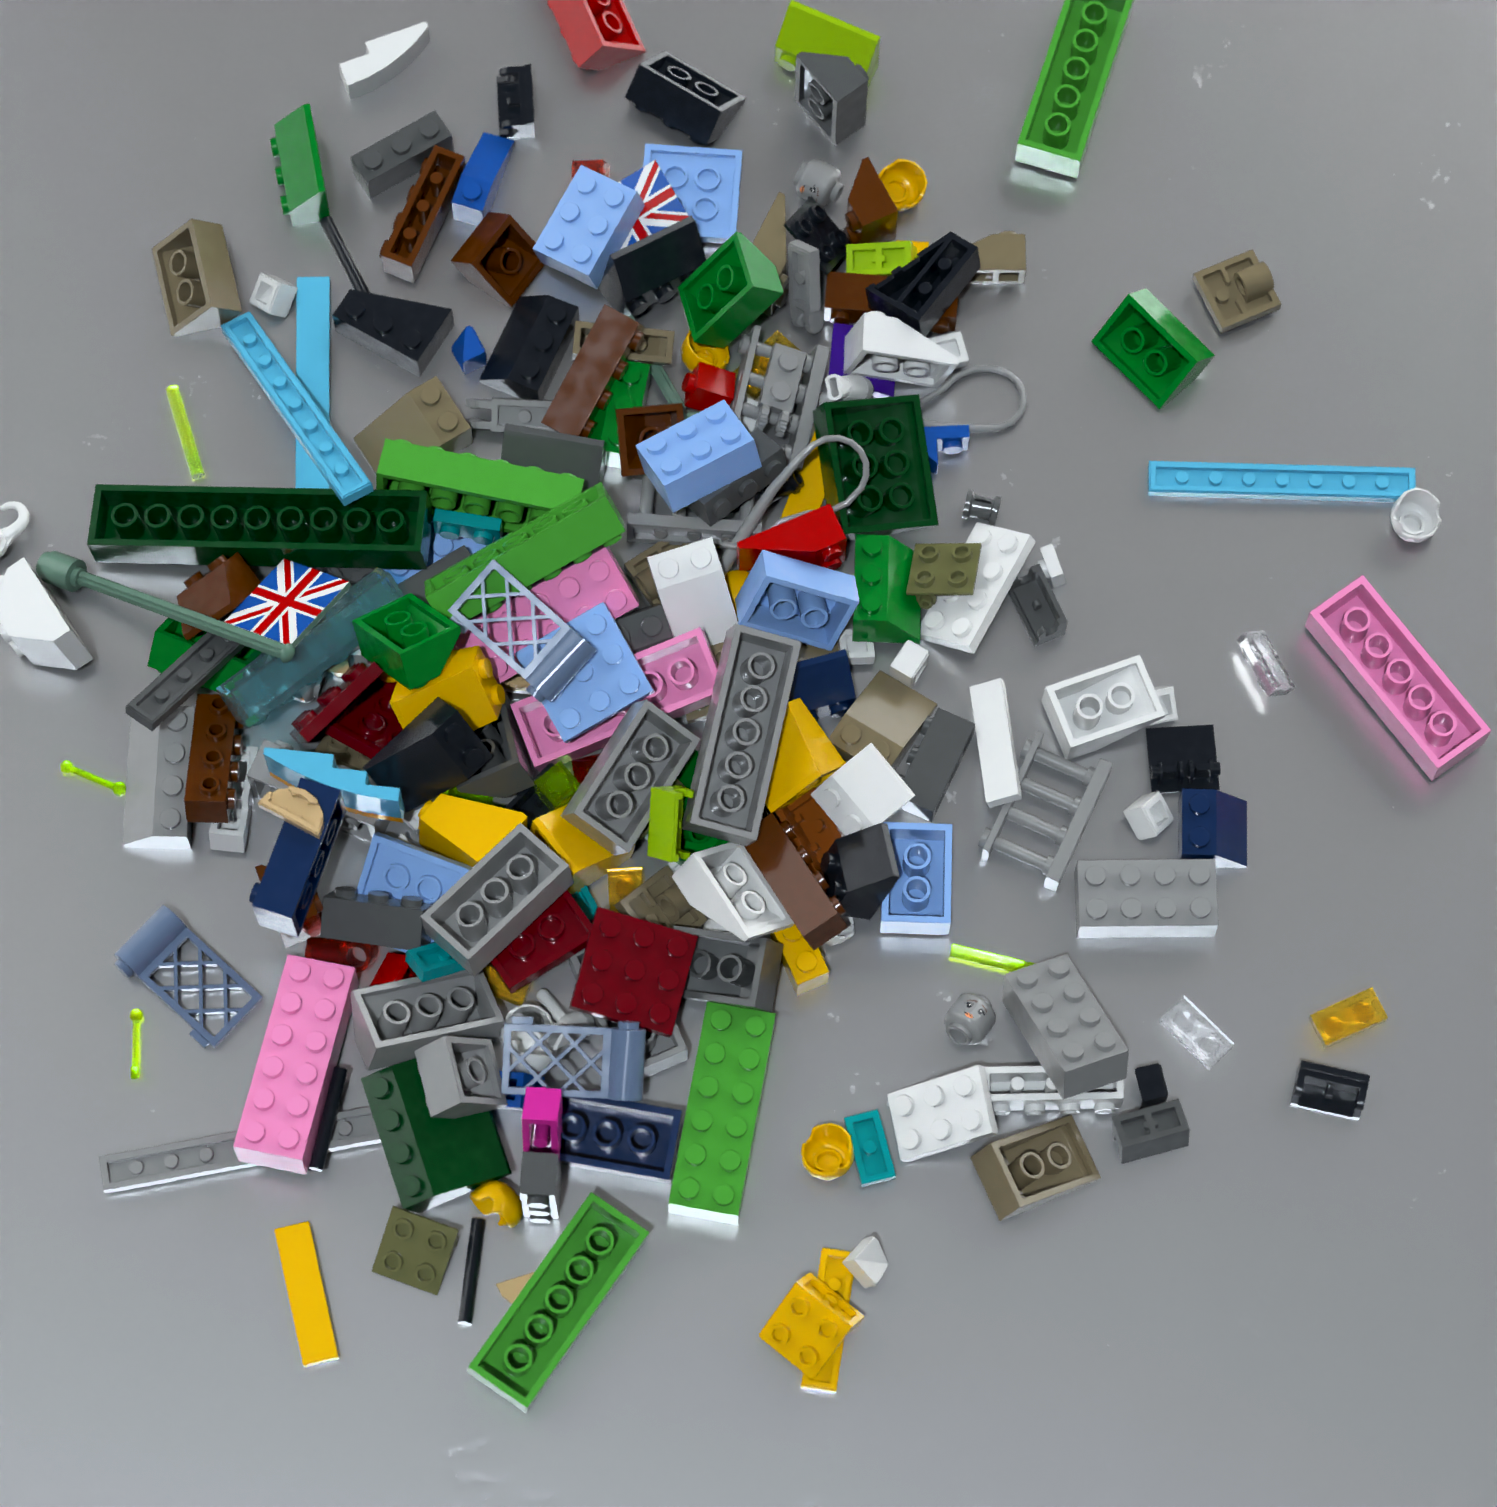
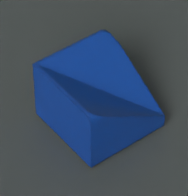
M469 325L465 327L451 348L464 375L486 366L487 363L486 351L473 327Z

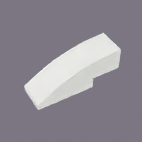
M426 21L365 42L366 55L339 64L341 78L350 100L365 95L389 82L405 70L430 43L429 29Z
M243 745L242 755H236L235 762L240 764L239 782H233L232 789L237 791L236 809H230L228 823H211L209 830L211 850L245 853L254 798L247 774L259 751V747Z

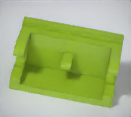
M911 240L846 244V273L890 276L892 275L891 271L899 265L902 268L916 259L918 250Z
M679 785L651 787L647 856L668 862H679V858L687 860L690 857L689 851L681 850L684 796L694 798V790Z

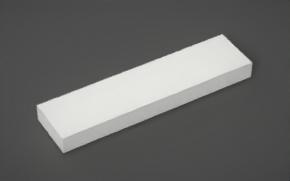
M1002 678L970 686L986 803L992 808L1022 799L1005 682Z

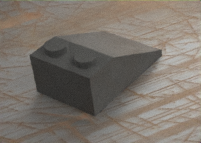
M673 925V929L698 936L682 998L772 1013L784 944L762 937L744 942L733 933Z

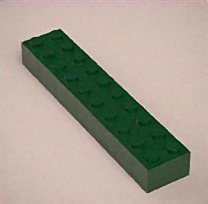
M96 484L87 546L96 563L208 565L222 554L228 559L236 552H239L248 566H277L283 559H287L307 567L427 569L434 509L429 494L425 490H374L344 506L332 489Z

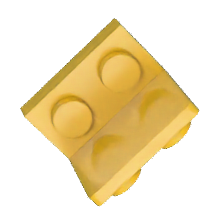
M809 1272L793 1285L760 1331L759 1337L810 1379H814L843 1339L858 1327L865 1316Z

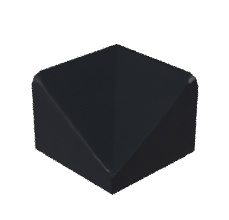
M1156 1063L1136 1068L1135 1075L1142 1098L1140 1109L1165 1103L1169 1094L1161 1065Z

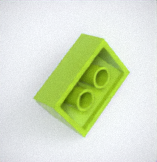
M791 0L775 44L774 61L788 71H795L796 55L800 52L846 56L855 65L859 64L864 68L869 77V86L878 69L880 36Z

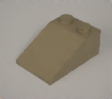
M781 192L778 193L753 241V244L776 266L784 292L763 312L769 316L773 315L777 306L783 307L789 294V290L786 289L790 276L786 275L785 194Z
M437 376L407 392L353 438L375 474L377 473L385 438L391 440L403 439L412 444L425 447L438 446L445 451L454 453L473 444L470 425Z
M880 670L844 714L830 735L829 740L845 762H848L867 745L872 743L891 767L896 770L920 734L927 716L933 714L938 704Z
M1072 1115L992 1142L970 1157L999 1221L1029 1211L1101 1178Z

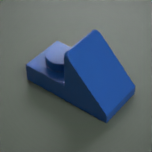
M969 425L924 427L930 471L937 475V451H943L946 454H957L963 450H968L970 439Z

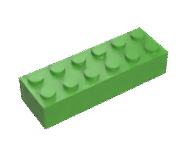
M1134 0L1064 1L1017 142L1015 161L1078 178L1127 28Z
M385 438L376 473V490L427 491L434 509L433 517L435 508L501 518L503 532L506 533L513 532L583 492L584 479L577 478L570 473L557 474L547 472L536 466L523 467L513 465L501 459L489 460L479 458L472 453L459 454L449 452L438 446L425 447L412 444L403 439L391 440Z
M601 481L424 581L425 597L431 607L450 619L453 615L448 612V609L493 559L530 591L533 588L531 584L542 578L547 581L556 577L562 572L561 567L572 561L574 564L583 562L592 555L591 551L602 544L604 547H608L618 542L622 538L621 534L626 531L622 516ZM494 570L485 580L486 594L506 593L505 578ZM510 583V593L520 592ZM481 586L473 593V595L481 594ZM506 597L486 598L487 614L500 608L503 605L502 601ZM482 599L467 600L459 609V612L468 620H471L482 612Z
M707 1001L668 1202L669 1213L738 1225L775 1029L776 1013Z
M590 1192L470 1363L467 1373L526 1413L645 1243L649 1231Z

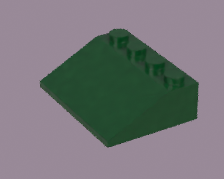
M919 394L825 402L813 411L816 439L826 435H842L853 439L864 449L869 460V478L865 489L849 506L835 512L847 541L855 540L856 534L890 535L939 525ZM839 441L826 442L818 446L826 505L830 503L831 507L845 501L859 486L863 476V463L859 454L850 445Z
M416 1058L391 1065L361 1078L404 1210L422 1213L471 1192L485 1182L499 1180L512 1174L491 1110L455 1119L430 1117Z

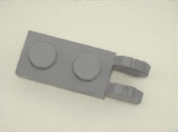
M797 239L788 244L791 320L793 325L799 328H804L805 326L807 332L814 335L818 332L820 333L824 323V313L820 311L819 249Z
M778 343L773 345L757 405L759 411L755 429L759 428L763 431L768 423V416L771 411L779 414L774 435L780 438L784 436L793 410L806 352Z
M492 397V400L469 398L465 401V406L471 409H491V420L480 418L466 419L471 428L491 429V432H504L505 424L507 423L558 432L541 423L553 400Z

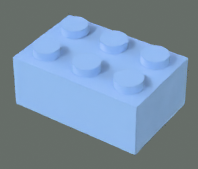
M580 165L535 243L533 250L541 263L597 289L602 281L610 254L620 250L645 205L636 190Z
M725 400L635 445L644 473L673 513L762 467L753 437Z
M762 550L736 596L735 603L739 625L832 651L859 604V596L855 576Z
M883 822L888 825L900 877L881 903L880 933L949 935L951 925L953 824Z

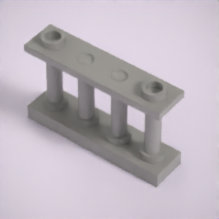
M754 325L748 335H742L738 347V353L742 354L735 383L734 400L730 404V408L738 419H740V415L757 419L759 407L744 402L747 385L762 389L765 377L751 372L754 356L758 355L769 359L773 347L758 342L761 327ZM819 344L810 354H806L802 373H805L802 384L799 383L794 402L798 403L796 413L791 414L786 428V432L790 433L789 443L781 446L787 465L808 446L814 420L813 411L817 407L830 348ZM770 411L768 423L776 425L779 414ZM804 460L796 468L798 472L802 470Z
M646 474L635 475L633 479L642 480L640 507L638 513L628 512L627 541L658 543L660 541L670 542V545H682V543L691 544L712 537L715 548H724L721 546V542L725 539L734 538L745 518L754 507L755 496L741 504L739 520L720 519L710 527L700 517H687V506L672 513V515L652 514L655 487ZM762 522L757 524L751 536L762 532Z
M1037 731L1033 741L1030 739L1026 740L1019 756L1024 759L1018 772L1021 790L1069 810L1068 814L1074 816L1069 827L1063 825L1060 828L1014 808L1015 801L1003 804L993 828H985L978 846L983 848L981 860L986 862L992 850L995 849L1042 870L1041 874L1046 876L1043 887L1056 892L1110 776L1113 763L1100 758L1096 768L1092 766L1089 769L1040 748L1044 733ZM1034 760L1083 781L1082 785L1087 787L1083 797L1081 798L1076 795L1073 798L1027 778ZM1008 819L1056 840L1055 844L1060 846L1056 856L1049 855L1047 858L999 837L1006 820Z

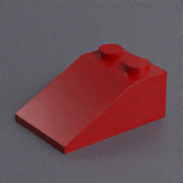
M829 503L737 542V566L741 571H751L761 551L766 550L836 570L845 561L847 538Z

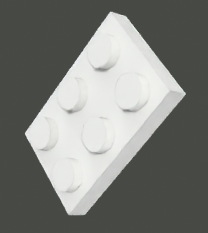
M976 1065L887 1094L900 1161L911 1162L998 1134L984 1066Z

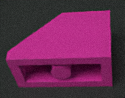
M526 1087L522 1112L523 1152L559 1154L560 1161L563 1113L562 1089Z

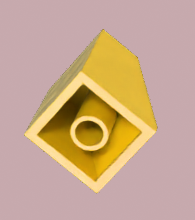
M478 645L453 650L440 676L428 681L421 688L409 690L397 681L390 700V705L402 729L439 697L455 708L474 731L498 720L502 705L505 703V692L502 685L497 684L491 662L488 658L484 657Z
M801 698L789 701L787 704L765 801L770 813L790 806L796 799L821 785L846 763Z
M441 793L434 802L431 800L427 801L419 811V844L428 851L473 867L518 824L522 823L527 828L528 816L522 812Z
M565 805L533 820L530 831L569 865L574 883L567 890L572 895L577 891L580 892V889L584 886L591 885L631 859L636 844H634L629 853L613 855L561 817L562 812L567 806Z

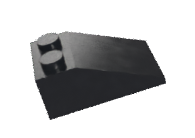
M437 697L362 768L367 771V774L377 786L400 788L405 814L468 780L493 755L461 714Z

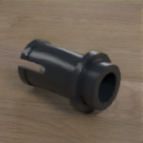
M797 470L791 474L779 489L770 505L790 493L797 494L800 492L804 482ZM769 485L759 491L761 496Z

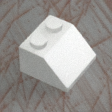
M872 743L835 771L810 794L845 836L873 825L887 822L915 796Z

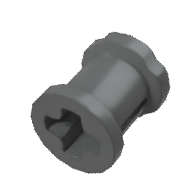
M969 489L962 518L968 519L970 516L987 520L990 525L995 526L1001 497L989 498L974 493V490Z

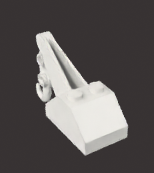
M10 501L0 506L1 511L14 509L18 512L16 522L0 529V557L5 554L13 540L27 528L30 514L27 507L21 502ZM24 557L8 567L5 575H0V634L11 645L19 658L25 654L33 665L73 670L79 669L94 659L48 586Z

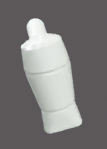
M831 374L825 379L827 391L819 394L816 408L825 402L870 399L873 395V385L868 378L858 374L843 376Z
M542 988L537 991L536 998L556 1022L552 1025L595 1027L592 1015L579 1011L566 1013L547 989ZM552 1033L543 1041L548 1049L554 1051L571 1044L562 1033ZM569 1034V1035H570L574 1040H576V1039H577L580 1035H582V1034ZM588 1034V1035H587L583 1040H581L580 1042H582V1041H584L586 1038H588V1037L590 1036V1034Z

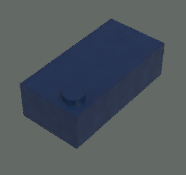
M302 777L297 787L313 795L323 812L324 828L320 839L284 821L261 883L256 882L249 898L260 926L299 938L346 814L341 790Z
M562 1097L560 1164L671 1184L683 1120L682 1110L631 1101Z

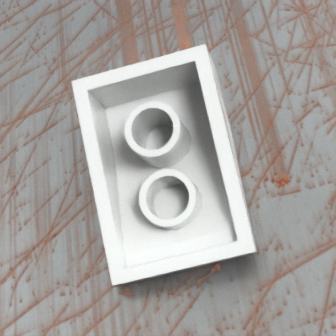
M870 311L864 313L845 336L843 374H858L863 377L938 388L959 365V358L898 318L886 316L883 312Z
M710 537L647 557L656 591L673 638L701 627L706 634L710 646L724 642L726 631L733 625L738 624V620L713 538Z
M1140 655L1046 686L1041 699L1061 750L1067 760L1099 750L1164 718L1166 715Z
M729 842L692 853L672 875L676 885L692 907L744 942L790 928L794 925L791 917L743 845Z

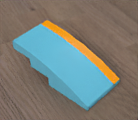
M264 747L263 754L270 776L285 785L297 787L301 777L341 790L346 811L366 817L403 823L405 808L400 788L370 785L367 771L337 768L334 754Z

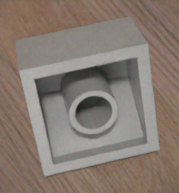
M443 1036L415 1050L418 1072L421 1076L430 1117L455 1119L503 1108L508 1105L505 1094H501L502 1080L491 1039Z

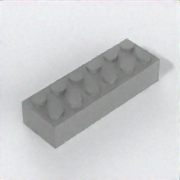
M739 624L733 625L726 631L690 789L694 790V798H688L682 822L683 830L743 846H748L757 841L801 641Z

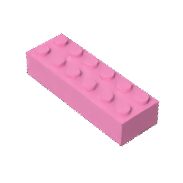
M602 544L591 551L592 555L583 562L574 564L572 561L561 567L562 572L550 580L545 581L544 578L531 584L533 588L530 591L566 623L602 602L607 605L614 620L639 606V599L609 546L604 547ZM525 596L511 597L512 617L531 616V602ZM506 599L502 601L503 605L500 608L487 614V618L507 617ZM536 606V615H546ZM482 612L472 619H483ZM551 619L536 620L537 640L559 628V626ZM532 620L512 621L513 641L533 640ZM507 622L488 623V635L494 643L508 642ZM483 623L474 624L483 632ZM470 630L465 635L461 632L453 650L479 645L484 657L488 658L491 662L497 684L518 674ZM515 645L514 653L528 645ZM499 646L509 655V646ZM514 654V660L521 666L516 655Z
M1363 575L1309 613L1305 627L1431 781L1486 742L1491 729Z
M701 627L634 654L655 691L642 700L647 699L673 719L710 705L718 665L706 634ZM530 696L510 704L532 763L539 772L549 763L560 766L604 748L630 708H626L570 742L565 743L545 707L535 697Z
M287 955L233 1145L239 1162L307 1175L333 1070L338 1063L352 1012L351 991L358 989L359 986L355 967Z

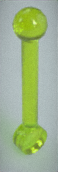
M68 760L60 764V770L63 773L68 774L71 772L112 789L113 793L118 797L126 793V786L122 782L112 783L73 766V763Z
M133 1009L129 1014L131 1021H133L131 1079H139V1022L143 1018V1013L139 1009Z

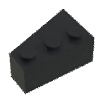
M949 232L919 252L917 258L901 268L899 265L891 271L892 275L877 285L872 283L866 287L869 309L883 312L889 317H896L926 336L981 268L978 247L955 233Z
M352 289L348 291L332 315L336 332L418 377L422 375L454 326L453 313L450 308Z

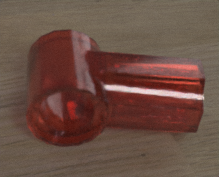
M309 937L305 949V958L355 967L356 973L367 969L376 960L379 950L377 945ZM353 947H359L365 952L366 961H359L355 958Z

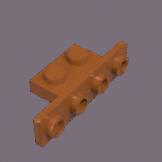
M813 788L796 799L790 806L778 810L776 813L779 817L777 819L778 822L782 823L786 820L797 836L792 840L795 847L798 848L802 845L813 860V863L808 865L812 873L819 870L825 879L824 872L821 871L820 866L822 856L825 852H828L836 839L845 835L810 795L817 789Z

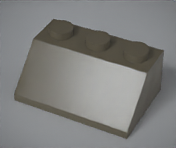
M190 219L151 248L171 336L179 337L221 327L220 325L242 313L222 224Z

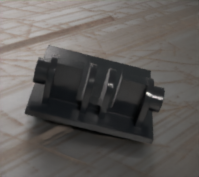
M812 196L784 224V227L795 240L798 239L819 249L820 271L822 270L825 275L829 274L846 255V244H851L847 235L835 225L827 215L826 210Z
M1213 725L1145 729L1151 793L1160 791V793L1181 792L1182 788L1220 790L1218 775H1220L1221 769L1220 762H1217Z

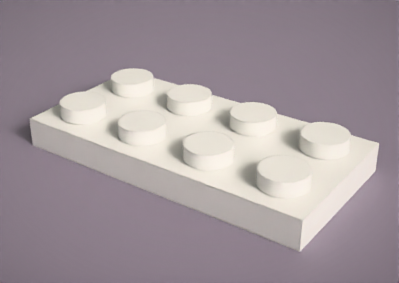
M979 522L976 523L966 543L982 544L973 595H936V603L928 609L920 624L921 640L973 654L977 650L1036 543L1029 534Z

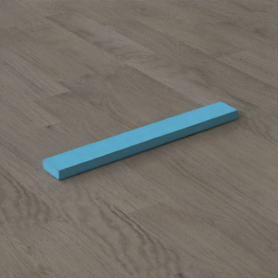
M330 276L297 277L296 377L330 424ZM296 438L295 488L330 489V485Z
M248 311L220 325L226 339L341 503L346 506L373 492L374 489L368 477L251 312Z
M1149 461L1148 496L1395 503L1405 491L1416 488L1415 468Z

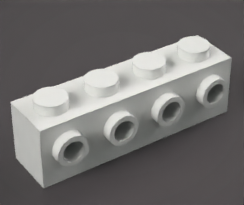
M1042 1066L985 1067L995 1116L1009 1115L1012 1110H1024L1026 1115H1041L1045 1113V1110H1059L1060 1114L1072 1115L1080 1113V1109H1094V1112L1097 1114L1114 1113L1115 1109H1121L1124 1100L1123 1080L1062 1099Z

